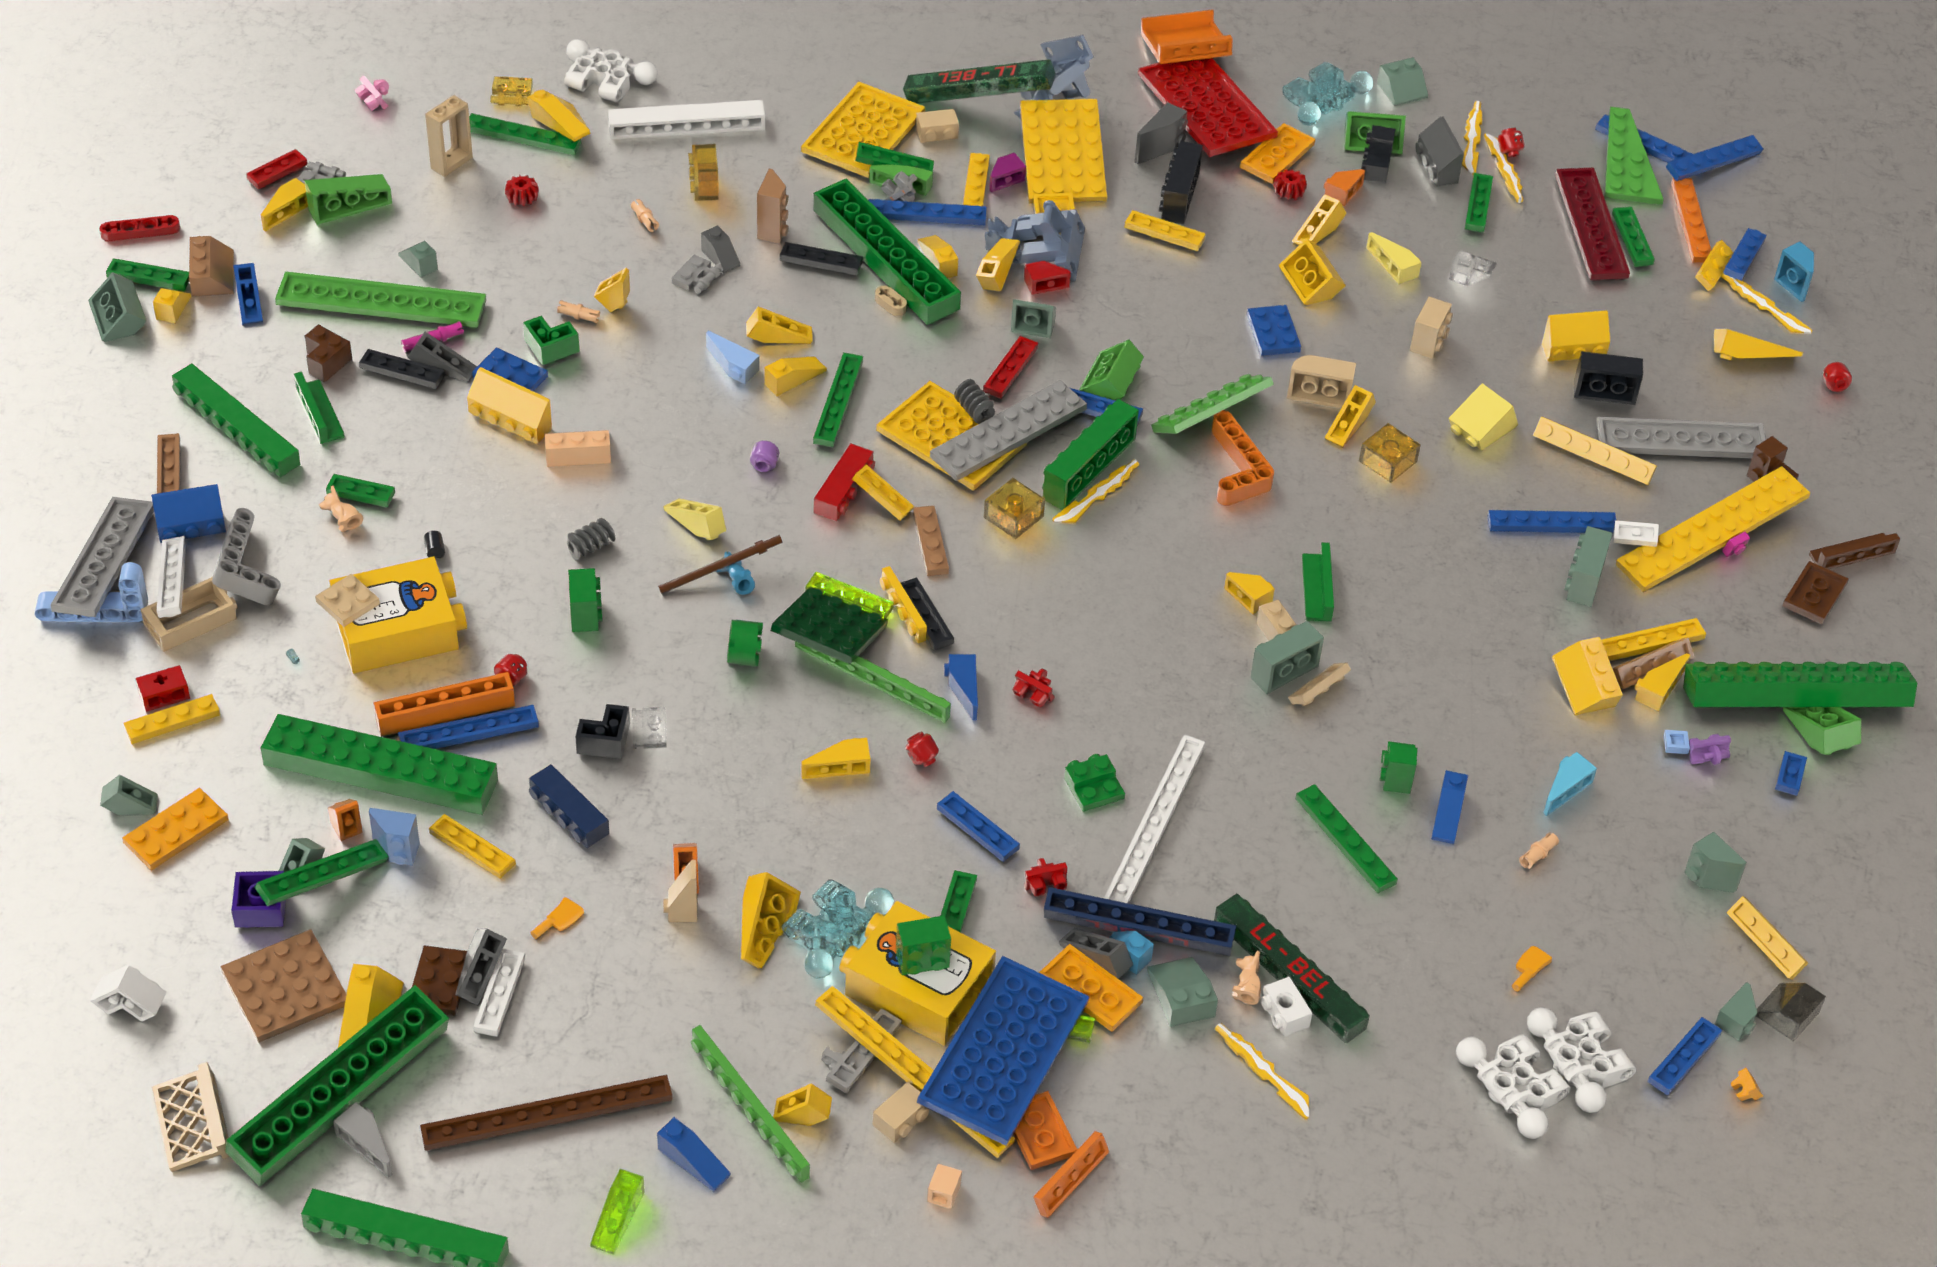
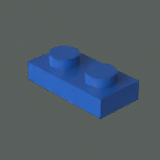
M1787 751L1784 752L1775 790L1798 795L1807 757Z

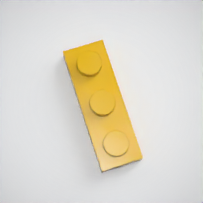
M1723 240L1715 244L1695 276L1707 291L1714 288L1734 253Z
M865 465L852 478L853 481L900 521L915 507L868 465Z

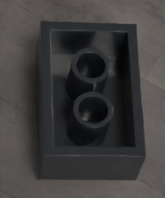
M1581 351L1574 378V398L1636 405L1643 378V358Z

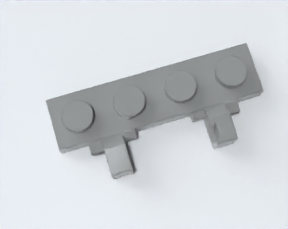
M882 1008L872 1018L892 1036L899 1029L902 1020ZM857 1040L854 1041L846 1052L843 1051L842 1054L833 1052L828 1046L823 1051L821 1059L829 1065L831 1070L826 1077V1081L847 1094L876 1056Z

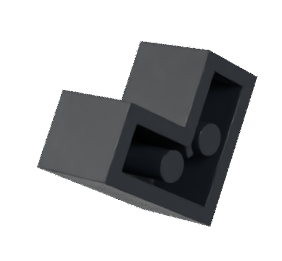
M1373 125L1371 133L1367 132L1365 144H1369V148L1365 147L1363 159L1367 160H1362L1361 169L1365 170L1364 180L1386 183L1395 128Z
M606 704L603 721L579 719L575 735L576 753L622 759L630 727L629 706Z

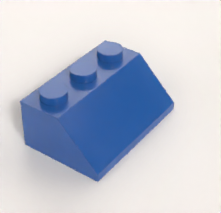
M218 484L151 494L160 543H162V540L181 536L189 539L226 532Z

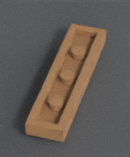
M179 433L157 435V494L180 490Z
M935 506L913 507V516L927 576L949 574V566Z
M1681 638L1613 668L1620 689H1625L1636 684L1639 678L1644 679L1648 671L1686 653L1690 654L1689 661L1695 657L1689 638Z

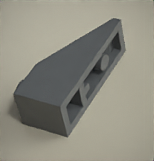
M427 332L423 333L407 357L415 362L444 369L445 376L465 382L469 381L472 371L477 367Z
M487 928L476 930L466 954L456 996L479 1005L507 941L506 937Z
M1073 928L1059 941L1060 946L1063 948L1071 944L1118 979L1133 966L1125 942Z

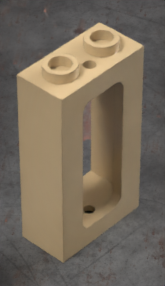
M455 95L425 114L431 169L443 177H446L473 158L468 103ZM449 120L451 148L445 152L442 124Z
M213 577L183 590L181 614H177L174 617L159 618L156 611L157 602L141 608L143 623L163 652L237 619L235 610L238 607L234 598H229L226 590L215 586L212 582ZM214 603L218 607L170 630H166L163 624L207 604Z

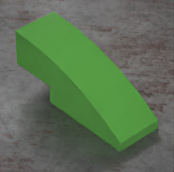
M872 165L870 167L869 183L882 187L883 183L890 179L896 185L893 179L897 173L903 171L908 177L912 174L917 177V180L912 183L916 193L926 196L932 188V171L903 165Z

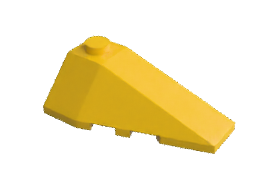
M1729 329L1714 330V352L1720 354L1719 358L1731 361L1732 358L1799 357L1803 354V352Z
M768 872L748 876L742 902L741 959L758 969L763 967L775 948L774 943L777 938L783 935L786 930L784 928L785 925L794 917L801 891Z

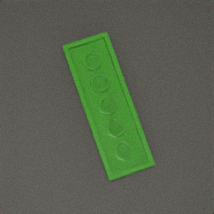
M1250 374L1239 377V381L1223 385V389L1211 391L1206 394L1207 397L1195 399L1190 402L1191 405L1179 407L1174 410L1173 414L1159 417L1157 422L1151 424L1153 432L1177 434L1274 385L1272 378L1263 377L1261 374L1251 376Z

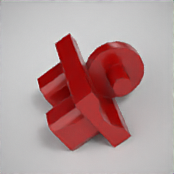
M1042 668L1038 673L1032 670L1029 675L1018 670L1015 674L1016 682L1012 690L1016 696L1024 698L1028 690L1033 692L1034 694L1030 698V702L1039 708L1047 700L1052 702L1055 698V695L1052 694L1053 689L1049 687L1051 680L1046 678L1047 670Z
M1044 858L1038 859L1037 866L1030 867V870L1025 871L1024 887L1026 891L1031 890L1033 895L1037 897L1046 893V886L1053 885L1056 889L1066 890L1068 869L1066 862L1054 865V863L1046 864Z

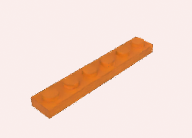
M1673 178L1671 185L1692 263H1704L1711 252V247L1692 178H1685L1679 181H1675Z

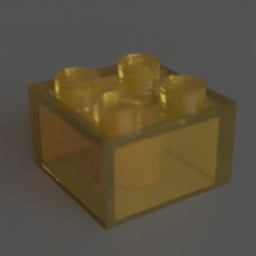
M692 145V153H688L689 165H692L689 166V180H693L690 181V192L694 193L695 201L719 200L716 145Z
M1387 423L1362 443L1359 462L1392 483L1417 463L1421 444Z
M1011 478L985 499L983 518L1017 539L1044 517L1045 498L1016 479Z

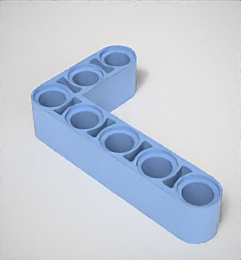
M133 562L122 565L118 584L120 592L108 593L96 617L52 612L51 603L58 591H46L38 595L35 616L41 621L141 622L143 621L141 608L148 605V595L142 568Z

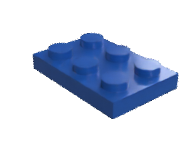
M1287 305L1247 309L1246 315L1261 356L1301 352V344Z
M497 347L472 371V376L475 378L478 369L482 367L533 392L548 377V370Z

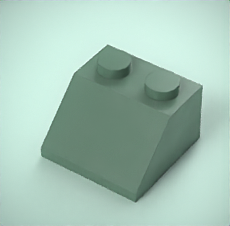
M1414 57L1380 65L1377 84L1394 106L1428 98L1423 70Z
M1013 299L1011 332L1051 338L1055 324L1056 307Z
M1712 832L1693 844L1684 873L1700 888L1734 893L1737 891L1747 862L1715 832Z

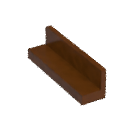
M1879 533L1811 550L1809 556L1815 564L1830 570L1894 554L1900 542V537L1897 533L1889 535Z

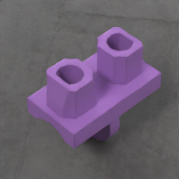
M1714 734L1705 740H1699L1698 738L1689 739L1691 764L1711 761L1713 765L1721 763V759L1730 758V736L1720 737L1719 734Z

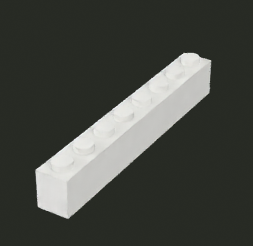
M763 100L608 109L610 139L765 130Z

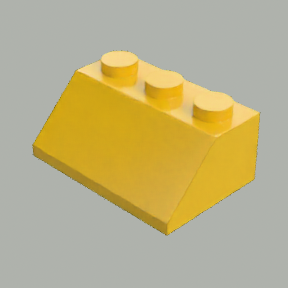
M1307 238L1278 265L1304 305L1330 300L1346 286L1322 249Z
M1608 311L1548 315L1541 344L1547 360L1579 359L1581 351L1607 354L1610 345Z
M1600 637L1578 641L1552 656L1574 715L1616 707L1623 694Z

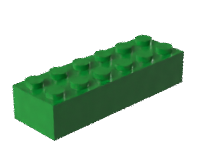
M1117 399L1112 405H1108L1101 416H1097L1088 428H1085L1076 440L1071 441L1069 447L1064 452H1060L1057 458L1045 467L1043 472L1044 483L1042 486L1043 500L1061 510L1071 504L1136 439L1139 410L1120 399Z

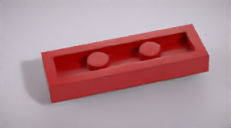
M294 149L246 173L247 180L259 190L308 164L307 158L297 149Z

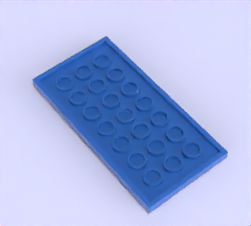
M1002 956L919 1094L917 1103L1007 1146L1086 1007L1089 996Z

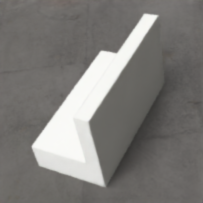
M1615 520L1613 543L1657 547L1659 524Z

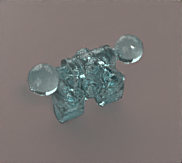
M1323 62L1309 71L1311 82L1298 77L1284 85L1282 92L1286 99L1299 107L1297 111L1298 120L1303 125L1311 126L1320 120L1321 113L1326 115L1331 111L1341 110L1345 103L1355 97V93L1360 95L1367 94L1372 89L1374 81L1369 72L1362 70L1355 72L1351 76L1349 83L1344 80V72L1328 62Z
M828 879L812 895L814 903L822 909L820 914L813 916L802 909H798L781 928L788 938L809 951L804 959V968L809 976L816 979L825 978L833 970V959L836 956L843 957L850 946H858L874 914L879 912L886 915L895 900L889 890L874 888L866 895L865 908L861 909L856 906L855 892L832 879Z

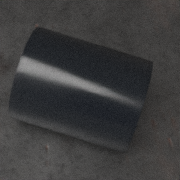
M439 531L427 532L423 538L427 557L442 558L445 555L442 534Z

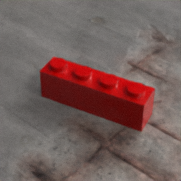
M850 443L814 497V514L838 521L841 514L844 515L846 513L849 502L855 499L857 490L860 487L852 478L865 465L874 470V451Z

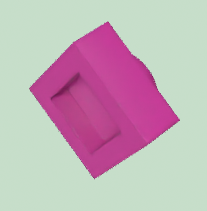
M1746 532L1735 536L1727 542L1722 552L1726 557L1733 554H1741L1747 548L1745 545L1750 537Z

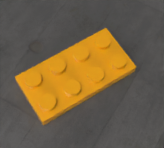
M1283 123L1276 129L1278 131L1277 138L1263 141L1241 161L1240 168L1273 184L1278 172H1283L1284 169L1288 170L1315 145V138Z
M199 787L123 836L122 840L152 871L227 822L229 818L228 814Z
M1071 944L1064 948L1039 972L1089 996V1001L1083 1011L1111 1032L1143 1003L1144 997Z

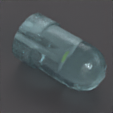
M294 649L287 650L286 656L293 664H298L300 659Z

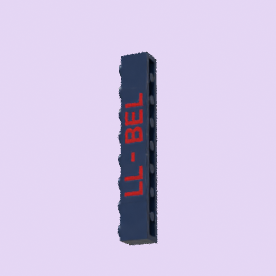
M1051 887L1048 888L1044 906V918L1111 932L1136 931L1149 940L1231 956L1236 925Z

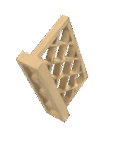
M207 1062L197 1065L198 1071L152 1086L171 1172L219 1155L223 1159L230 1157L225 1152L226 1140L229 1136L215 1075ZM197 1080L198 1085L193 1092L184 1089L189 1082ZM169 1089L174 1090L168 1101L161 1098L160 1092ZM180 1094L189 1097L182 1107L174 1104ZM195 1099L202 1102V1106L197 1113L189 1110ZM170 1108L179 1111L173 1121L165 1119ZM185 1114L193 1117L187 1127L178 1124ZM199 1120L207 1122L202 1133L193 1130ZM175 1128L183 1131L177 1142L169 1138ZM189 1134L198 1137L191 1148L183 1145ZM204 1140L212 1144V1149L205 1152L198 1151ZM179 1149L188 1152L184 1159L174 1161V1156Z

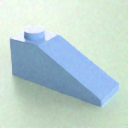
M709 330L706 332V348L729 377L746 384L760 370L758 354Z

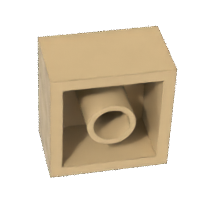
M1428 297L1415 321L1410 346L1411 352L1432 359L1436 351L1440 352L1443 339H1447L1450 328L1447 326L1453 317V313L1450 312L1451 303Z

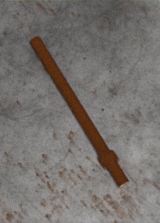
M778 535L766 541L760 540L755 542L754 546L659 585V590L663 594L757 553L761 555L768 552L767 549L783 543L782 539Z

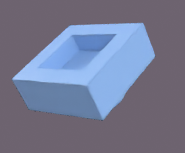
M1665 730L1663 735L1665 753L1688 754L1690 750L1688 731Z

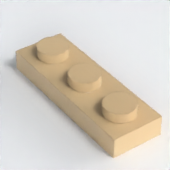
M1334 663L1291 694L1289 696L1291 704H1302V706L1312 703L1315 696L1327 692L1330 689V685L1338 683L1345 678L1344 675L1351 671L1348 663Z

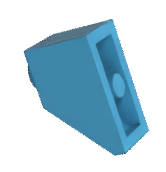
M1119 931L1114 932L1109 937L1125 942L1133 962V966L1129 970L1137 975L1152 961L1154 943L1138 932Z

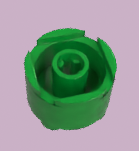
M731 620L727 663L758 667L759 654L756 652H761L762 639L758 635L762 636V622Z

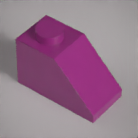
M1015 152L997 159L990 175L989 190L991 193L1025 181L1026 165Z

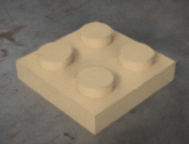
M352 574L315 596L316 602L343 627L380 605L379 598Z

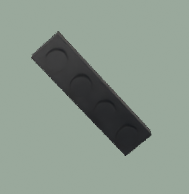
M785 242L780 253V261L858 275L863 262V256Z
M367 349L359 361L361 369L437 389L445 376L444 369Z
M918 578L901 582V585L927 626L926 638L933 650L954 644L952 633Z

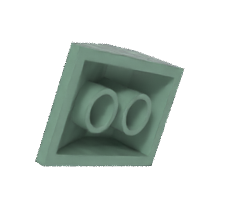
M1193 957L1147 967V972L1169 1027L1216 1016L1217 996L1210 980Z

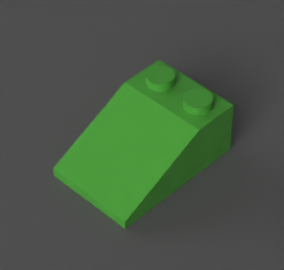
M1783 707L1784 713L1808 745L1823 755H1830L1834 751L1850 749L1854 745L1861 744V719L1841 707Z

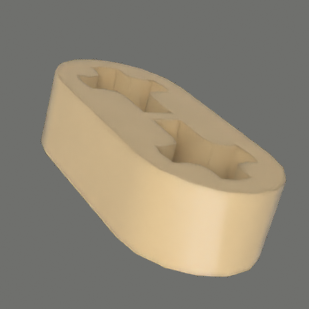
M888 286L876 288L875 301L877 304L894 316H901L906 313L907 301L904 297Z

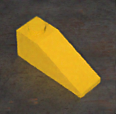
M294 178L279 187L261 213L262 227L265 232L308 207L304 183Z
M1324 194L1292 242L1299 246L1307 238L1317 244L1333 232L1347 214L1341 202Z
M937 235L917 239V243L925 257L947 278L958 275V257L950 244Z
M759 306L746 322L747 337L763 343L811 344L813 341L811 326Z
M815 356L781 358L764 367L765 386L776 396H779L826 372L827 368Z
M1354 385L1324 438L1340 447H1344L1366 420L1376 401L1373 393Z
M1686 653L1648 671L1644 679L1639 678L1634 688L1637 691L1635 700L1660 711L1685 672V666L1689 662L1690 654Z
M867 738L845 739L802 760L801 778L809 779L870 773Z

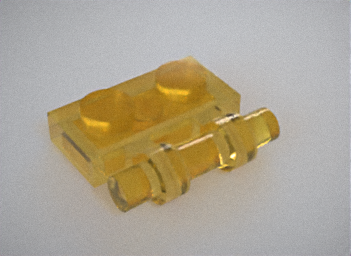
M494 76L492 95L498 96H491L490 102L498 104V106H505V104H514L516 107L529 105L527 97L532 92L533 78Z

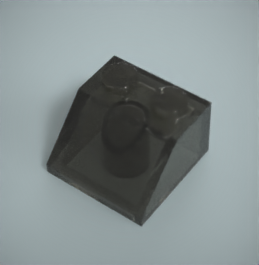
M1780 983L1757 1008L1756 1017L1794 1042L1820 1013L1826 996L1807 983Z

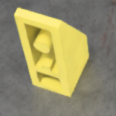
M1373 232L1369 233L1366 248L1398 284L1419 277L1421 261L1411 250Z
M680 498L663 506L664 511L696 536L713 540L718 538L719 534L726 531L722 508L719 506Z

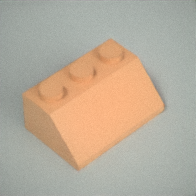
M609 430L545 434L547 467L611 463Z

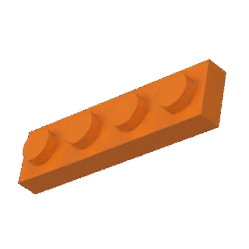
M1095 1131L1033 1196L1041 1216L1048 1218L1109 1153L1102 1133Z

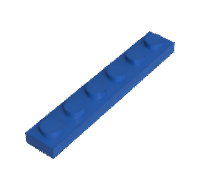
M1605 114L1596 124L1595 130L1608 135L1609 115ZM1637 129L1646 153L1668 163L1692 155V153Z
M1750 135L1670 161L1666 168L1675 181H1679L1761 154L1764 149L1754 135Z
M869 199L889 220L982 226L986 224L987 207Z
M1489 510L1487 515L1490 531L1585 533L1587 526L1612 532L1613 534L1615 520H1617L1615 512Z
M534 705L398 732L401 742L437 749L538 728L539 721Z

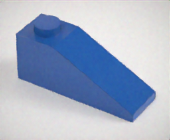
M254 263L233 265L242 325L263 322Z
M949 654L948 663H944V677H948L950 689L970 718L977 720L976 654Z
M1445 771L1432 840L1454 844L1468 775Z
M675 1117L657 1132L658 1150L713 1192L731 1176L729 1170L701 1139Z

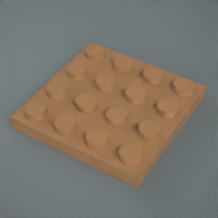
M311 929L220 966L221 972L258 1043L345 1007L347 994Z

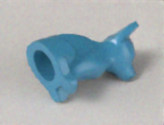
M726 551L723 558L732 555L731 552ZM741 561L716 571L729 572V576L732 579V587L740 595L749 594L755 588V581L751 577V572L749 569H744L741 566Z

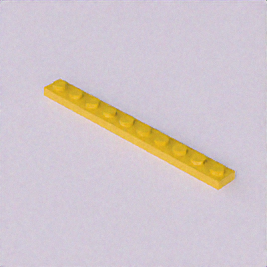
M831 986L816 999V1007L904 1081L909 1082L920 1092L922 1091L934 1071L931 1067L834 986ZM952 1120L997 1159L1014 1144L1015 1138L1013 1136L1007 1146Z

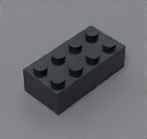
M1180 141L1178 148H1174L1172 156L1174 161L1170 160L1168 169L1170 173H1166L1164 183L1166 186L1163 185L1161 190V197L1164 200L1160 202L1159 212H1162V220L1185 224L1200 174L1203 145Z

